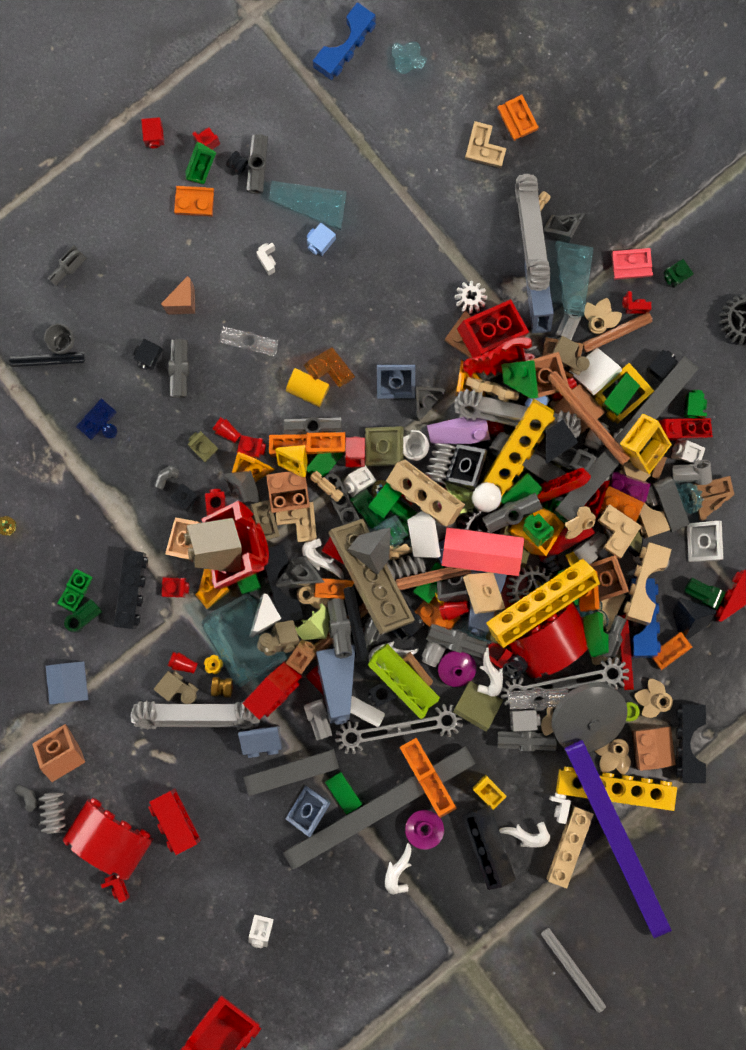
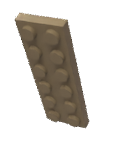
M360 519L331 529L329 535L380 635L408 625L415 619L387 565L385 564L377 575L347 551L359 535L369 533L364 520Z

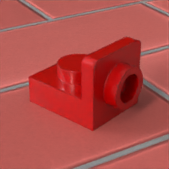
M628 291L622 299V306L626 308V314H645L651 311V302H646L645 299H637L632 302V291Z
M241 435L237 453L240 452L260 459V456L265 453L266 444H263L264 440L262 438L257 439Z
M163 577L161 597L185 598V595L189 594V582H186V578Z
M115 874L104 878L105 882L101 884V888L113 885L112 893L119 903L130 898L124 880L117 878Z

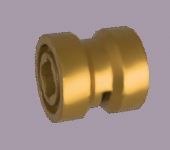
M213 677L211 696L223 695L224 697L231 698L233 679L226 678L221 680L219 677Z

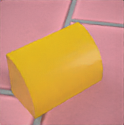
M294 368L288 381L286 392L320 408L330 386L328 383Z

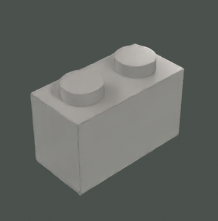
M536 710L509 711L510 728L512 731L537 730V726H540V714L536 713Z

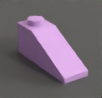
M465 417L427 425L430 443L472 444L490 440L487 422L481 418H476L474 421L470 418L466 420Z

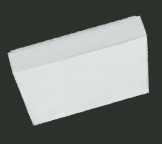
M598 348L586 356L590 362L588 369L582 371L580 375L573 373V378L593 395L622 372L621 367Z

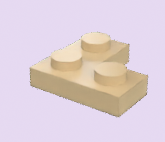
M474 121L465 159L502 168L506 148L488 144L493 126Z
M467 377L466 385L473 387L472 391L475 389L476 393L482 392L483 394V391H486V394L491 396L498 395V399L509 402V399L518 400L520 394L495 382Z
M309 502L310 508L276 513L277 526L296 524L298 543L317 539L313 502Z
M610 504L598 519L599 523L613 532L603 548L616 555L618 559L622 558L640 530L641 525Z

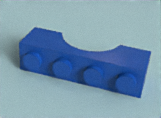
M358 2L346 16V22L350 29V36L347 41L338 47L323 46L313 60V68L330 80L341 73L343 64L351 60L354 55L353 51L356 47H360L363 44L365 35L368 32L371 33L376 26V15Z
M647 578L645 584L649 599L656 604L652 620L648 626H644L641 633L631 638V658H655L661 651L660 641H657V634L660 633V623L656 622V614H659V603H656L655 595H658V584H655V578ZM631 579V580L629 581V590H630L631 584H632V583L635 584L636 579Z

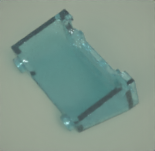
M249 592L213 611L202 620V627L233 681L239 687L246 685L288 659L284 651H276L274 655L266 656L265 653L258 650L257 643L265 631L254 637L249 636L257 606L255 598Z

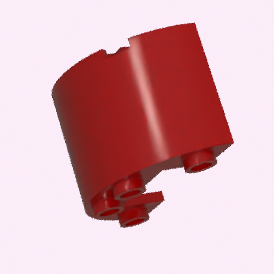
M236 501L202 518V523L233 518L242 547L241 572L211 570L212 584L216 589H224L264 570V566L268 564L269 551L260 523L256 524L252 519L253 513L240 501Z
M572 602L509 644L514 655L523 657L527 662L528 668L525 672L529 677L539 678L542 676V673H547L548 675L556 673L584 654L588 648L586 647L587 642L583 618Z
M88 798L63 837V842L67 846L70 843L72 845L70 850L94 867L109 875L117 873V878L129 880L154 839L150 838L151 834L144 829L133 831L129 823L123 820L119 822L114 818L115 815L108 810L104 811L105 808L101 806L102 803L95 798Z
M221 995L200 1021L181 1050H240L242 1047L245 1049L252 1040L251 1036L255 1038L260 1032V1024Z

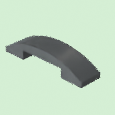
M544 433L542 441L539 444L536 442L533 449L535 450L534 452L546 458V433ZM523 436L520 438V442L527 444L530 442V438ZM571 447L552 461L571 470L584 468L589 473L597 457L581 449L576 450Z

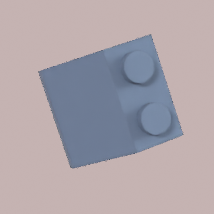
M280 726L238 732L243 755L248 754V758L258 757L260 752H267V755L278 754V750L283 749Z

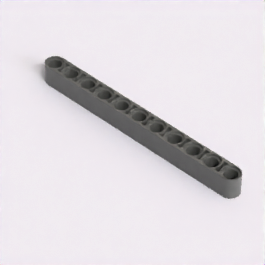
M684 356L617 435L615 441L620 445L642 414L656 420L699 367ZM607 448L590 469L589 474L591 478L588 483L570 491L555 509L568 521L577 515L579 507H583L619 465V461Z
M464 746L432 766L441 782L444 783L473 766L476 762L467 747ZM414 775L312 834L310 837L288 848L283 854L293 870L425 794V791Z

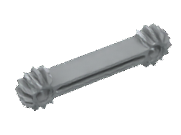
M523 174L519 175L516 179L515 197L519 209L527 268V282L531 290L542 291L546 290L549 286L550 267L547 261L539 205V189L536 176Z
M468 389L464 392L460 391L454 402L455 413H458L460 418L465 417L466 420L470 418L474 421L476 418H481L511 426H517L528 409L527 406L483 397L482 392L476 393L475 389L473 391ZM561 410L559 414L554 413V421L561 417L574 437L577 438L581 433V419L577 418L576 414H570L569 411L564 413ZM532 420L530 425L533 428H537L541 423L538 420Z
M608 657L609 665L601 661L600 663L605 668L598 671L526 686L522 685L524 681L522 677L519 679L518 684L516 679H512L513 685L507 680L505 683L509 688L502 687V691L507 692V694L501 695V698L508 697L504 704L508 705L512 702L511 709H514L515 705L518 704V709L522 710L521 702L526 707L529 706V703L525 700L528 697L572 689L588 683L607 681L609 685L614 684V688L618 690L616 683L619 682L622 687L625 686L621 678L629 679L628 676L623 675V673H628L629 669H621L625 666V662H622L619 666L617 665L619 658H616L615 663L612 664L611 657ZM610 668L618 670L619 675L616 679H610L607 676V671ZM595 674L603 675L602 679L583 683L576 682V679ZM547 684L553 685V689L535 693L527 692L528 688ZM514 688L522 690L523 695L520 699H515L512 696Z
M146 700V702L139 701L138 704L133 705L130 717L135 727L147 730L156 729V727H237V730H252L253 727H258L260 720L242 704L243 702H236V704H155L154 701L148 702Z
M442 704V712L438 707L435 708L439 713L438 716L357 730L358 722H355L354 728H351V722L348 721L347 729L343 724L340 725V728L344 731L343 733L336 731V734L342 736V738H336L335 742H343L338 748L342 749L346 746V754L349 752V748H352V753L356 754V746L360 751L363 750L362 746L359 745L361 742L441 728L440 736H443L446 730L448 737H451L450 730L457 734L458 730L455 726H463L461 723H457V720H462L463 718L460 716L456 717L455 715L457 714L452 713L453 705H450L447 711L446 704ZM444 715L452 717V723L449 726H444L441 722ZM432 720L437 721V724L433 726L411 729V724ZM382 729H387L388 731L387 734L367 738L361 737V734ZM349 732L355 733L357 735L356 742L349 743L346 740V735Z

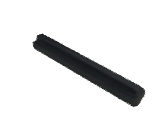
M84 352L65 353L62 355L56 353L19 355L9 358L11 367L85 362Z
M346 587L343 589L357 661L359 663L369 661L355 588Z

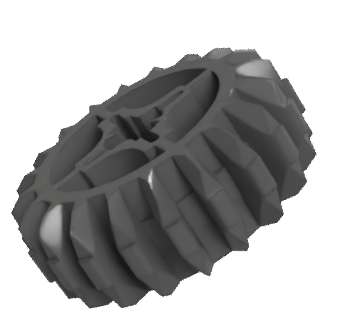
M742 294L740 299L734 296L733 301L728 300V306L724 305L722 307L724 312H721L719 315L723 318L719 321V324L725 325L721 331L727 330L728 333L725 337L728 338L731 335L733 337L731 342L733 343L738 339V345H742L743 342L746 344V334L741 333L746 328V323L742 326L744 323L743 317L746 316V312L734 309L739 306H746V296ZM731 316L737 323L736 329L732 324Z
M529 565L527 566V572L524 567H521V574L519 573V576H515L516 579L509 578L513 585L506 586V588L512 589V592L506 593V596L512 595L513 599L508 601L509 604L518 602L520 600L519 596H527L529 593H524V591L531 589V586L532 589L540 587L536 584L534 576L540 578L545 584L550 581L549 578L552 577V573L545 576L546 569L543 568L539 572V566H535L533 570L532 566ZM527 576L526 588L518 590L519 583Z

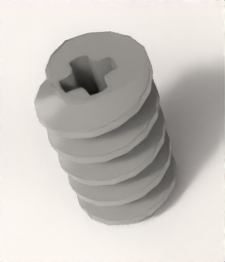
M436 443L434 447L438 451H432V455L436 458H430L429 461L433 465L427 466L430 472H426L425 475L437 484L446 486L447 484L442 480L446 479L447 475L445 472L449 470L447 465L451 464L450 457L454 455L452 450H455L456 447L444 443Z
M407 556L406 562L401 557L399 558V564L393 559L391 566L388 562L386 563L394 580L404 578V576L409 577L412 574L417 575L419 572L426 573L423 557H414V560H412L410 556Z
M64 792L45 793L43 797L39 798V801L45 802V804L39 806L40 809L45 810L40 816L46 818V820L40 822V824L46 825V828L42 829L41 832L47 834L66 832L60 830L66 824L60 822L65 819V815L59 813L63 812L65 808L59 806L64 803V800L58 798L64 795Z

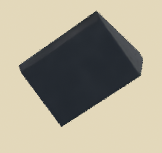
M457 444L445 480L474 490L477 486L488 450Z

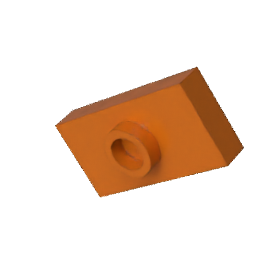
M598 585L579 597L580 612L600 609Z
M680 632L661 646L660 653L653 660L663 670L693 647L683 633Z

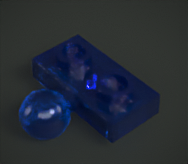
M101 398L76 427L90 440L101 429L105 438L112 439L117 435V427L113 424H107V422L116 414V411Z

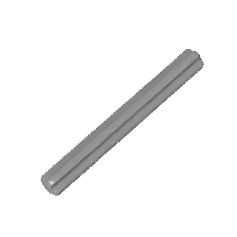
M550 928L542 931V937L598 1013L602 1012L606 1005Z

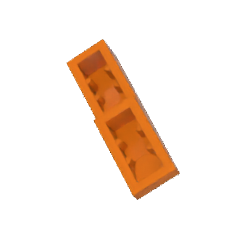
M345 432L269 435V454L271 457L276 456V448L305 445L306 454L345 452Z
M415 738L400 747L402 753L439 818L457 809L418 739Z

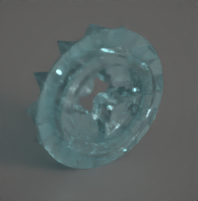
M685 483L678 487L677 490L686 513H695L703 507L702 501L704 499L701 496L703 491H699L698 485ZM689 494H692L691 498L693 499V501L689 502Z

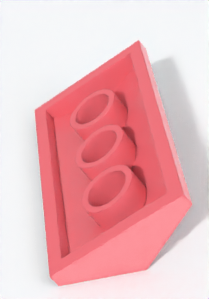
M447 527L442 566L519 576L524 537Z

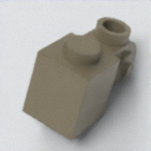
M561 336L551 354L559 352L562 364L570 366L569 371L580 375L582 371L588 369L590 362L584 356L576 358L575 352L579 344Z
M294 621L275 623L271 631L272 635L268 633L262 634L257 643V648L265 653L266 656L274 655L276 651L289 653L295 650L299 643V638Z
M175 670L173 673L167 671L154 688L167 701H171L177 693H181V701L185 704H191L196 700V693L199 689L190 682L187 685L182 680L184 677Z

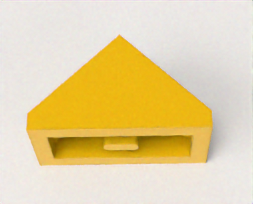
M305 445L275 449L278 466L301 477L306 476L308 461Z
M486 775L472 787L493 810L507 797Z

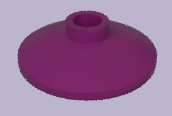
M451 651L440 660L438 674L445 684L452 687H461L468 684L474 678L476 663L474 658L468 653ZM457 669H461V670H462V671H461L460 673H458V674L455 673V671H456Z
M417 811L407 820L405 827L406 837L416 848L431 849L442 840L444 824L441 818L432 811ZM424 825L428 827V831L425 833L421 831V827Z

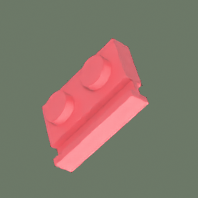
M650 248L612 251L614 280L653 276Z

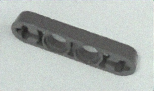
M332 473L326 475L325 478L327 480L329 478L337 480L335 483L336 488L339 489L341 487L342 490L340 491L346 497L345 503L338 505L329 495L342 524L346 525L360 520L340 478ZM347 511H351L354 514V519L351 522H346L343 519V515Z

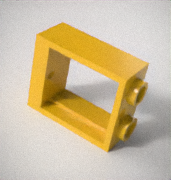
M628 363L622 368V372L592 396L606 410V416L612 422L615 421L618 424L646 400L654 390L633 366ZM628 373L640 385L638 391L642 396L622 414L616 416L602 406L607 399L602 393L623 374Z
M645 414L641 415L620 443L623 450L630 457L633 466L647 474L652 472L672 445L660 423ZM652 437L653 439L650 441V443L647 445V447L644 449V451H643V452L641 453V455H640L639 452L642 450V448L646 445V443H647V442L649 441V439Z

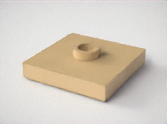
M494 573L468 574L463 577L475 614L505 609Z

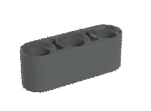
M671 476L653 483L652 488L660 510L664 512L667 519L669 531L672 533L688 526L689 520Z

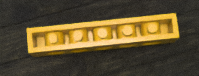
M533 399L481 483L488 482L498 485L502 496L505 491L508 492L514 484L513 478L515 475L519 476L523 471L524 466L522 464L533 455L535 451L533 447L536 442L539 444L545 435L543 431L546 426L554 422L553 409ZM532 420H538L540 421L541 425L537 428H533L530 425V422ZM527 436L530 438V442L523 444L520 442V438ZM516 452L520 455V458L512 460L509 455ZM505 468L510 471V474L502 476L499 471Z
M581 559L486 622L492 636L504 648L599 585L600 581L595 570L584 559Z
M564 767V770L559 769L556 793L588 798L582 785L578 788L573 785V780L578 777L574 768ZM607 772L599 775L611 802L672 811L675 809L677 787L672 786V782L660 780V784L653 783V779L641 778V781L633 780V776L628 775L616 778L613 773ZM614 783H620L621 790L618 793L612 792V785ZM637 785L640 787V793L637 796H633L631 789ZM657 788L659 796L656 799H652L650 793L653 789Z

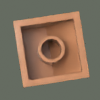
M66 724L32 744L39 767L51 782L85 763L82 751Z
M671 726L632 731L637 770L660 769L676 765Z

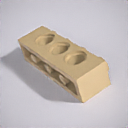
M406 460L397 462L386 480L392 489L404 494L408 501L416 503L424 513L433 516L436 522L443 526L453 524L465 506L463 502ZM408 479L411 481V487L408 485ZM423 491L426 492L427 498L423 496ZM438 502L442 505V510L438 507Z
M572 805L546 877L548 882L564 888L568 887L594 815L592 812Z

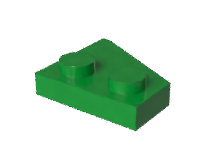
M534 360L502 364L504 384L531 399L539 398Z

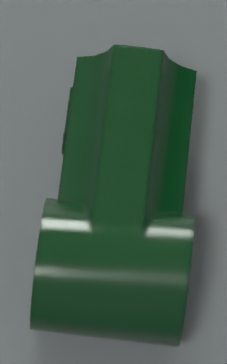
M364 489L350 499L371 529L385 521V518L375 514L373 510L368 508L373 498L367 489Z
M690 578L684 590V593L702 601V604L714 610H718L726 594L723 590L711 585L708 586L694 578Z
M91 599L72 615L67 616L64 626L68 631L78 633L84 626L101 614L102 611ZM72 619H78L79 625L75 629L70 627Z

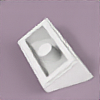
M352 696L350 713L379 727L385 713Z

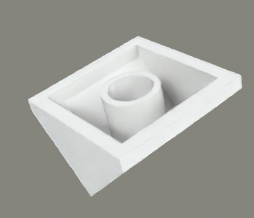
M423 511L408 519L413 557H441L435 520Z
M722 521L689 523L687 526L688 562L723 560Z
M263 594L259 600L250 637H254L271 628L281 619L268 594Z

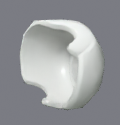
M411 430L407 436L403 437V455L408 460L418 461L427 455L430 446L428 438L421 431Z
M484 482L479 484L472 494L474 506L481 512L488 513L496 510L500 505L502 497L500 489L493 483Z

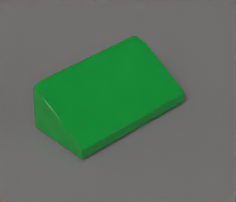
M197 142L185 172L186 180L204 184L216 152Z
M626 373L602 406L618 416L640 385Z
M344 453L317 454L307 466L306 472L312 475L315 471H318L322 478H324Z
M527 473L501 498V502L503 504L510 501L516 502L533 493L538 495L543 489Z
M398 500L390 510L407 524L408 519L418 514L401 500Z
M339 772L325 782L346 815L362 805V802L342 772Z

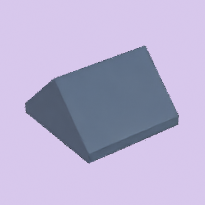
M377 365V399L415 398V365Z
M85 661L46 666L50 704L89 700Z
M305 785L285 819L310 837L331 801Z

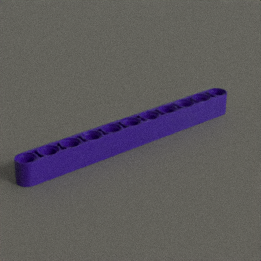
M583 740L565 747L567 755L653 938L655 939L671 932L669 923Z

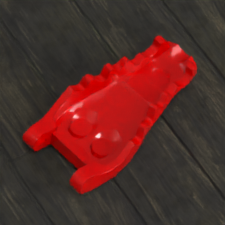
M514 338L487 353L468 358L463 362L464 372L469 377H472L474 373L480 374L482 372L486 375L492 373L495 376L498 371L502 373V364L535 359L533 354L525 353L524 348L529 349L532 347V340L530 338Z

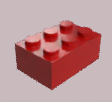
M511 299L463 320L457 327L472 357L487 353L511 339L524 338L529 333Z
M284 661L262 681L242 704L259 720L264 715L269 717L300 685L298 681L302 676Z
M175 788L149 802L151 805L149 810L153 817H157L159 824H157L162 835H166L168 839L166 843L171 853L174 852L175 855H178L201 841Z

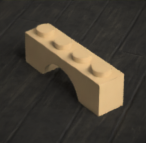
M631 462L620 466L621 470H619V473L642 481H646L651 476V474L635 468ZM644 502L638 520L639 525H641L640 532L644 535L645 539L669 531L670 528L664 512L653 510Z
M650 542L646 547H642L639 557L642 558L641 565H637L634 573L637 579L635 584H631L629 594L632 596L630 602H626L623 611L626 613L625 619L647 626L651 623L656 604L649 599L646 593V580L650 574L666 569L672 549Z

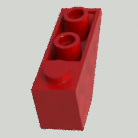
M711 418L663 419L658 421L669 441L713 437Z
M741 570L735 574L732 580L734 585L732 589L727 590L723 606H719L715 616L717 618L715 622L724 621L746 605V570Z

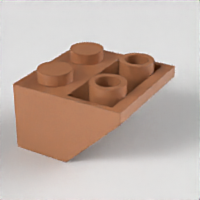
M292 472L266 475L272 513L310 508L306 476L301 477Z

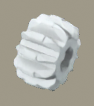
M470 281L469 286H467L464 282L462 283L463 289L457 288L459 294L455 295V299L460 301L456 305L457 307L463 305L462 312L468 308L469 314H472L473 308L476 312H479L480 307L485 306L483 301L487 300V296L482 294L486 290L485 288L479 290L480 283L473 286V281ZM468 294L475 296L473 301L472 299H467Z

